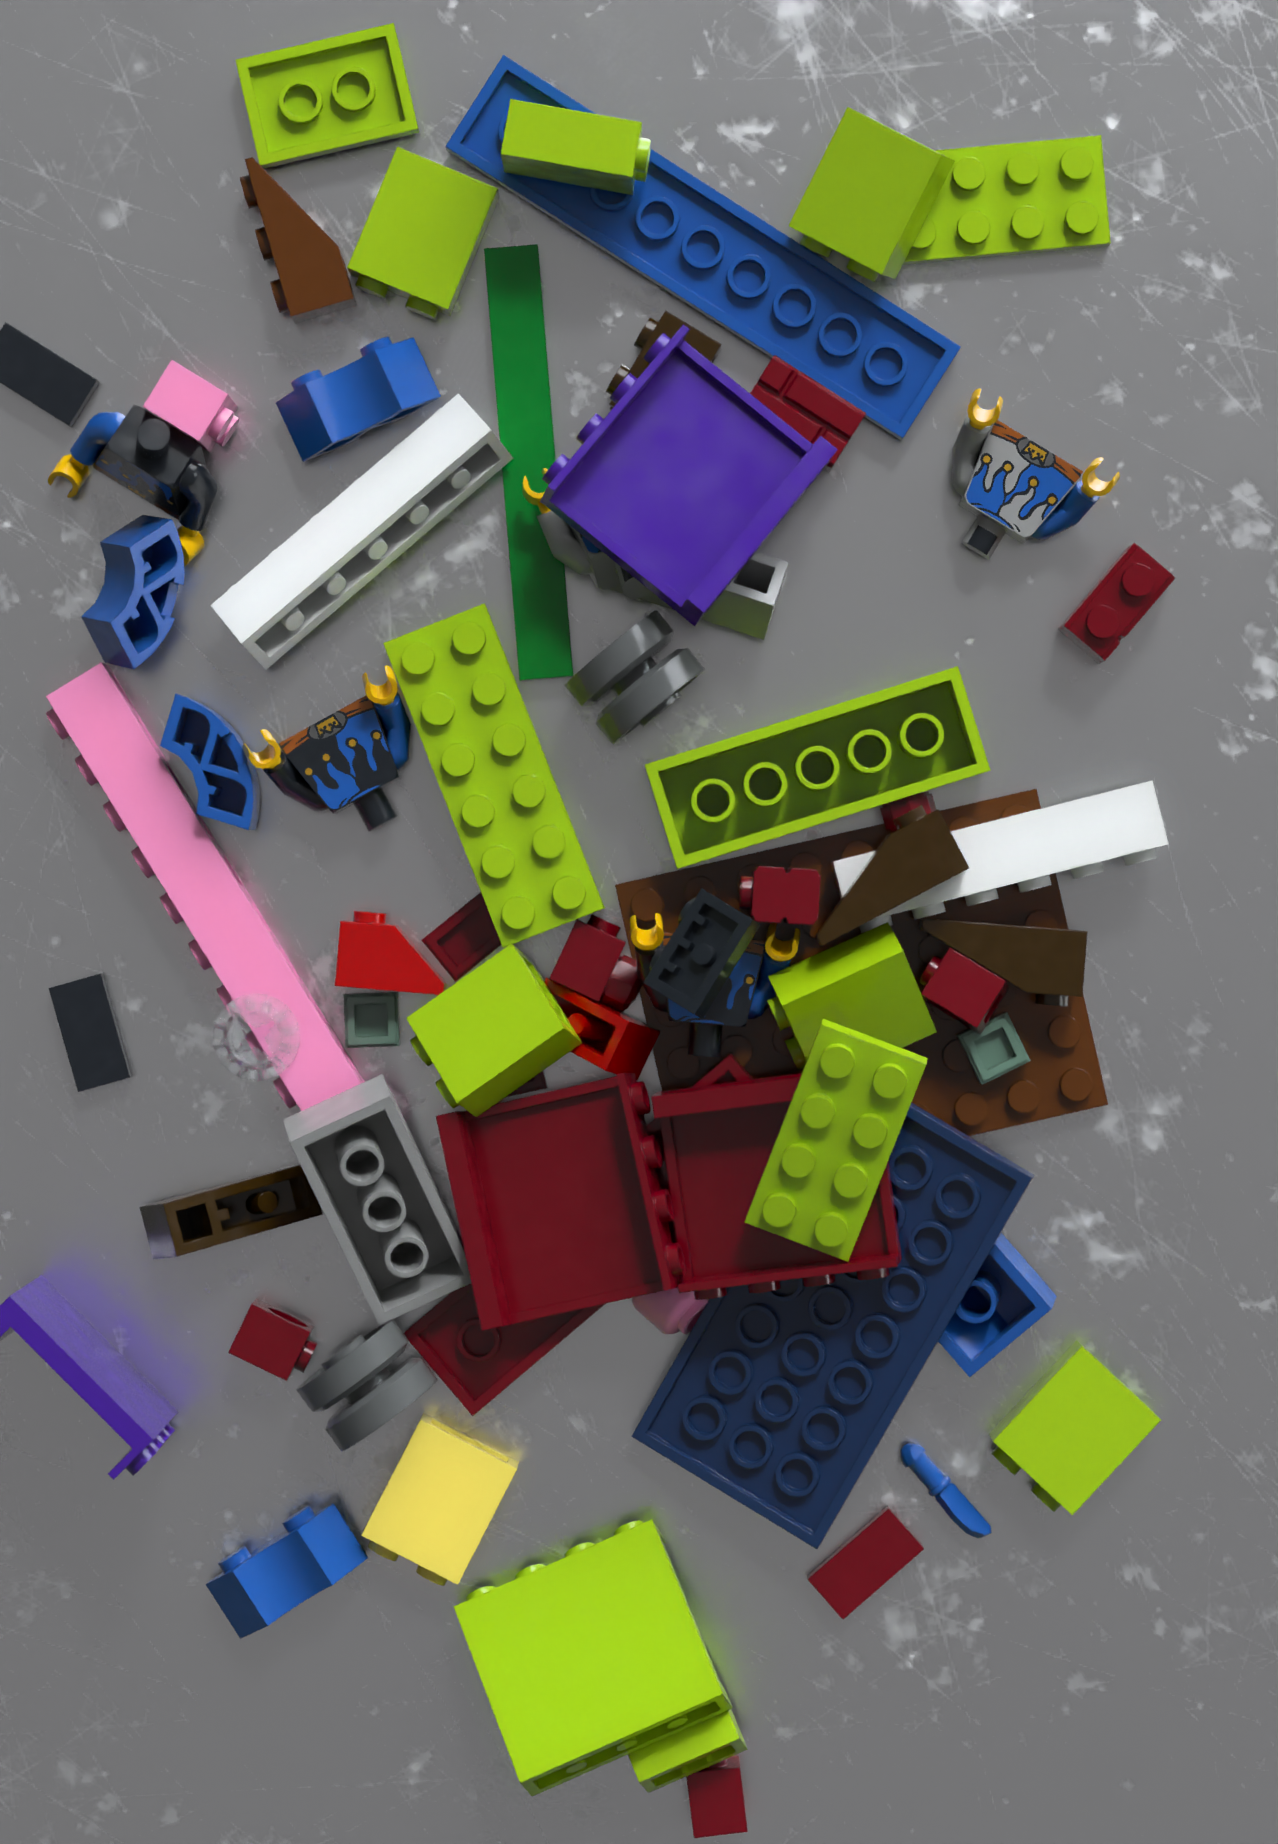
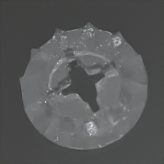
M247 994L231 1001L221 1011L214 1022L212 1045L221 1065L240 1079L264 1081L281 1074L293 1062L300 1045V1029L293 1012L279 999L266 994ZM241 1018L255 1028L263 1024L267 1025L271 1021L275 1023L269 1029L270 1033L265 1037V1041L269 1045L268 1050L273 1054L271 1057L257 1047L249 1050L246 1049L242 1053L237 1051L247 1037L246 1032L243 1030L244 1026L239 1021Z

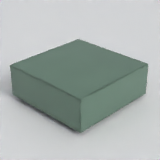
M398 992L343 994L345 1048L400 1046Z
M1005 1011L992 1017L981 1035L971 1029L956 1035L981 1085L1030 1062L1008 1013Z

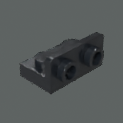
M701 888L696 898L688 901L681 910L678 918V927L667 945L662 946L654 954L649 965V974L643 983L703 1019L761 924Z

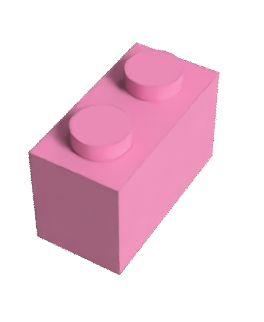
M173 360L170 361L143 405L148 412L197 441L201 448L209 453L216 443L223 447L239 423V418L234 416L238 406L227 393Z

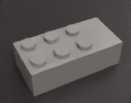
M383 1074L283 1119L289 1143L379 1326L471 1283L463 1241Z

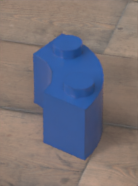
M390 337L378 339L360 349L362 358L323 376L320 369L314 370L291 382L294 391L277 401L276 405L303 462L360 439V436L370 429L387 423L392 424L441 397L414 337L392 344Z
M148 515L139 516L100 542L106 562L104 585L96 602L81 616L104 662L130 669H135L146 661L165 639L175 618L171 617L176 602L179 584L184 585L183 550L173 520Z
M175 694L160 746L178 755L193 773L198 790L196 814L243 829L256 830L260 809V788L256 768L243 750V740L235 729L214 710L194 699Z
M334 1503L316 1513L313 1512L310 1506L304 1507L282 1523L286 1531L249 1553L246 1546H243L218 1563L223 1572L206 1583V1586L240 1639L269 1626L294 1607L335 1584L368 1559L365 1551Z

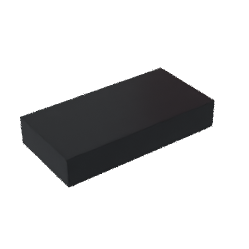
M5 322L0 330V383L72 427L99 384V381Z
M103 973L49 988L78 1092L132 1077Z

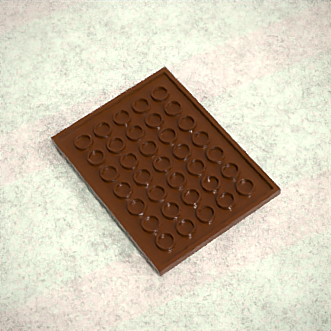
M1037 789L940 810L949 830L954 831L1041 809ZM883 823L616 884V892L631 957L636 960L635 945L632 943L630 934L631 916L636 915L638 928L649 930L656 925L655 913H659L663 921V931L674 933L678 927V918L681 910L688 901L696 898L701 888L751 918L749 910L739 909L741 876L751 877V872L754 871L756 866L784 867L785 872H787L788 868L817 869L819 875H821L818 920L816 919L814 925L785 923L784 918L781 923H777L775 937L781 941L791 940L794 937L795 928L800 930L798 951L791 959L789 966L862 934L860 926L823 946L819 945L815 937L817 931L840 901L831 862L875 851L884 838L893 831L887 830ZM1056 873L1049 875L1052 885L1020 893L1018 883L996 888L998 899L967 906L965 896L943 901L946 912L924 917L929 919L1068 929ZM912 910L892 914L893 925L891 928L905 953L919 990L922 993L925 986L919 982L926 967L935 955L943 959L950 947L919 929L920 919L914 920ZM758 922L761 925L752 939L766 941L768 927L774 922ZM1007 982L1009 990L992 1017L1004 1011L1008 1013L1029 1056L1030 1062L983 1085L979 1084L956 1036L970 1028L927 1002L925 1004L937 1032L902 1048L928 1058L927 1065L911 1103L967 1136L1108 1105L1084 995L1082 997L1069 996L1068 1006L1035 1004L1036 993L1024 992ZM643 986L641 987L639 993L646 1023L660 1031L652 1050L662 1091L694 1086L731 1053L753 1079L802 1073L803 1069L797 1070L785 1043V1040L794 1037L790 1027L780 1031L770 1007L766 1009L762 1016L755 1019H747L745 1027L723 1025L720 1057L688 1055L690 1023L669 1021L668 1013L654 1008Z

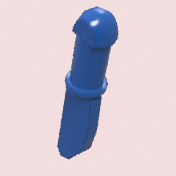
M907 1443L902 1446L900 1458L904 1467L911 1469L929 1490L928 1494L932 1497L935 1496L937 1502L953 1522L966 1534L978 1539L992 1533L991 1526L959 1489L950 1483V1477L944 1476L924 1453L925 1449L915 1443Z

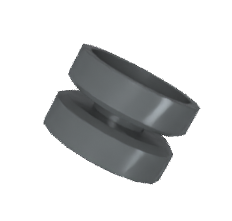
M657 610L647 615L611 643L564 685L581 706H592L612 691L616 694L617 697L598 714L596 725L612 744L621 740L640 724L644 727L679 699L682 696L680 691L705 670L688 648L675 650L658 664L654 661L653 657L671 642L674 630Z
M394 1319L378 1326L364 1337L361 1334L326 1359L321 1364L322 1368L296 1389L312 1412L324 1411L343 1398L346 1399L348 1403L330 1417L325 1429L341 1451L350 1448L376 1431L417 1400L437 1382V1378L422 1357L410 1358L391 1371L387 1369L386 1366L405 1351L408 1343V1338Z

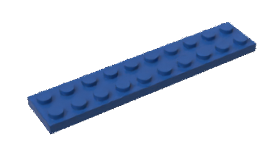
M505 55L502 56L446 144L445 148L448 152L771 358L776 355L866 413L865 418L902 441L961 346L652 149L646 181L635 180L633 195L504 172L501 149L510 99L596 113Z

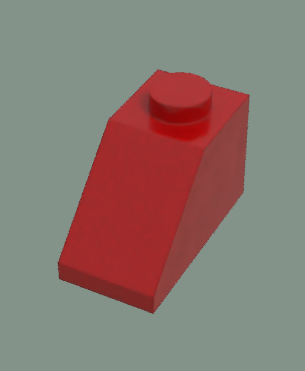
M354 911L353 921H340L335 986L439 995L446 990L447 983L402 929L398 925L385 924L386 913Z
M546 977L544 982L582 1041V1044L570 1052L614 1074L635 1073L636 1080H638L660 1031L623 1011L618 1012L601 1004V1001L589 998Z

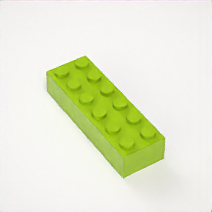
M486 604L473 607L383 643L502 947L505 948L511 943L515 944L604 909L605 906Z
M958 666L644 765L677 869L991 771Z

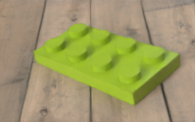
M1101 135L935 150L955 162L903 265L1108 247L1111 244Z
M823 1019L746 1215L745 1223L848 1262L927 1065L928 1058Z

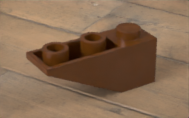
M253 157L245 159L249 175L240 177V181L249 209L259 206L264 227L255 229V233L264 261L273 258L280 279L270 281L279 313L289 310L290 316L296 324L357 306L339 246Z

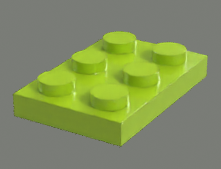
M394 23L235 60L259 164L264 169L420 133Z

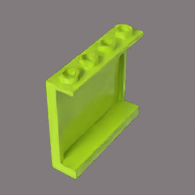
M652 1519L646 1522L638 1520L626 1523L615 1530L614 1536L596 1544L586 1542L576 1545L564 1554L565 1558L547 1566L536 1564L526 1567L515 1575V1580L497 1588L495 1586H485L476 1589L467 1595L465 1602L453 1606L520 1784L532 1797L732 1709L726 1690L717 1677L663 1544L665 1543L664 1538Z

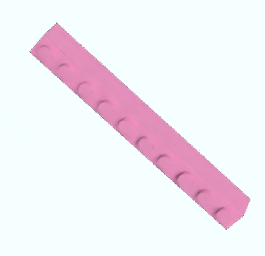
M101 662L47 695L46 698L53 707L46 712L50 723L62 740L70 736L81 755L74 758L80 772L90 786L99 782L110 800L103 804L106 814L119 832L126 828L138 845L137 848L131 851L135 861L147 878L156 875L167 892L159 897L164 908L175 924L184 920L195 939L188 943L190 950L204 970L213 967L223 985L216 989L220 999L233 1017L239 1013L244 1017L252 1030L245 1035V1038L259 1061L262 1063L269 1059L280 1077L274 1080L273 1083L288 1108L291 1109L298 1105L300 1110L303 1111L364 1083L365 1081L207 824L201 815L196 814L197 808L109 665Z

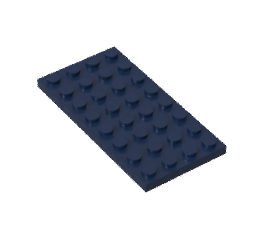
M913 1103L909 1107L888 1160L902 1260L897 1267L889 1268L890 1276L871 1280H857L856 1272L835 1274L836 1282L811 1287L803 1286L802 1278L782 1280L781 1289L763 1293H749L748 1285L726 1287V1296L709 1299L631 1436L815 1549H818L1034 1177V1174Z

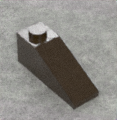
M921 805L893 820L897 830L884 838L815 934L819 945L823 946L969 869L939 809L926 814Z
M920 918L919 929L1018 989L1027 993H1036L1035 1004L1068 1006L1069 996L1082 997L1088 931Z
M300 1164L140 1207L153 1259L178 1257L323 1215L320 1204Z

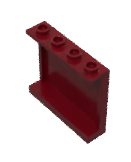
M635 1073L616 1074L615 1077L498 1103L478 1117H475L468 1111H455L436 1116L482 1331L678 1288V1284L681 1282L680 1276L686 1274L685 1258L681 1245L678 1242L672 1244L668 1222L674 1221L673 1204L669 1191L667 1189L660 1190L656 1168L662 1167L661 1149L655 1135H648L644 1114H648L651 1111L650 1099L645 1083L643 1081L637 1082Z
M802 1073L659 1091L651 1096L654 1118H660L670 1195L674 1209L677 1242L681 1245L686 1264V1274L682 1275V1281L678 1284L679 1293L694 1291L696 1300L713 1299L726 1296V1287L748 1285L749 1293H763L781 1289L782 1280L802 1278V1283L805 1287L821 1286L836 1282L835 1274L856 1272L857 1280L878 1279L890 1276L889 1268L897 1267L902 1260L889 1163L886 1165L848 1262L745 1223L746 1215Z

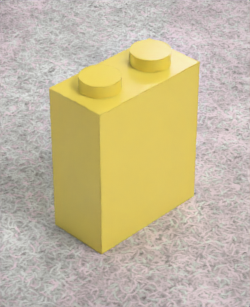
M423 1413L361 1536L370 1540L368 1544L369 1549L384 1558L397 1561L400 1555L418 1564L416 1572L425 1579L442 1586L445 1585L447 1580L458 1585L517 1471L519 1461Z

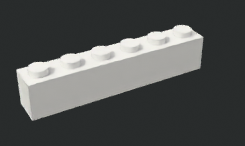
M457 394L210 606L239 642L267 670L508 464L513 457L488 425Z
M1153 780L951 831L969 869L862 924L860 930L861 933H864L887 922L892 926L891 915L912 910L914 920L946 912L943 901L965 896L967 906L998 899L996 888L1018 883L1020 893L1052 885L1050 874L1069 869L1073 879L1104 872L1102 861L1123 856L1126 866L1156 859L1155 848L1168 845V840ZM875 851L831 862L840 899Z

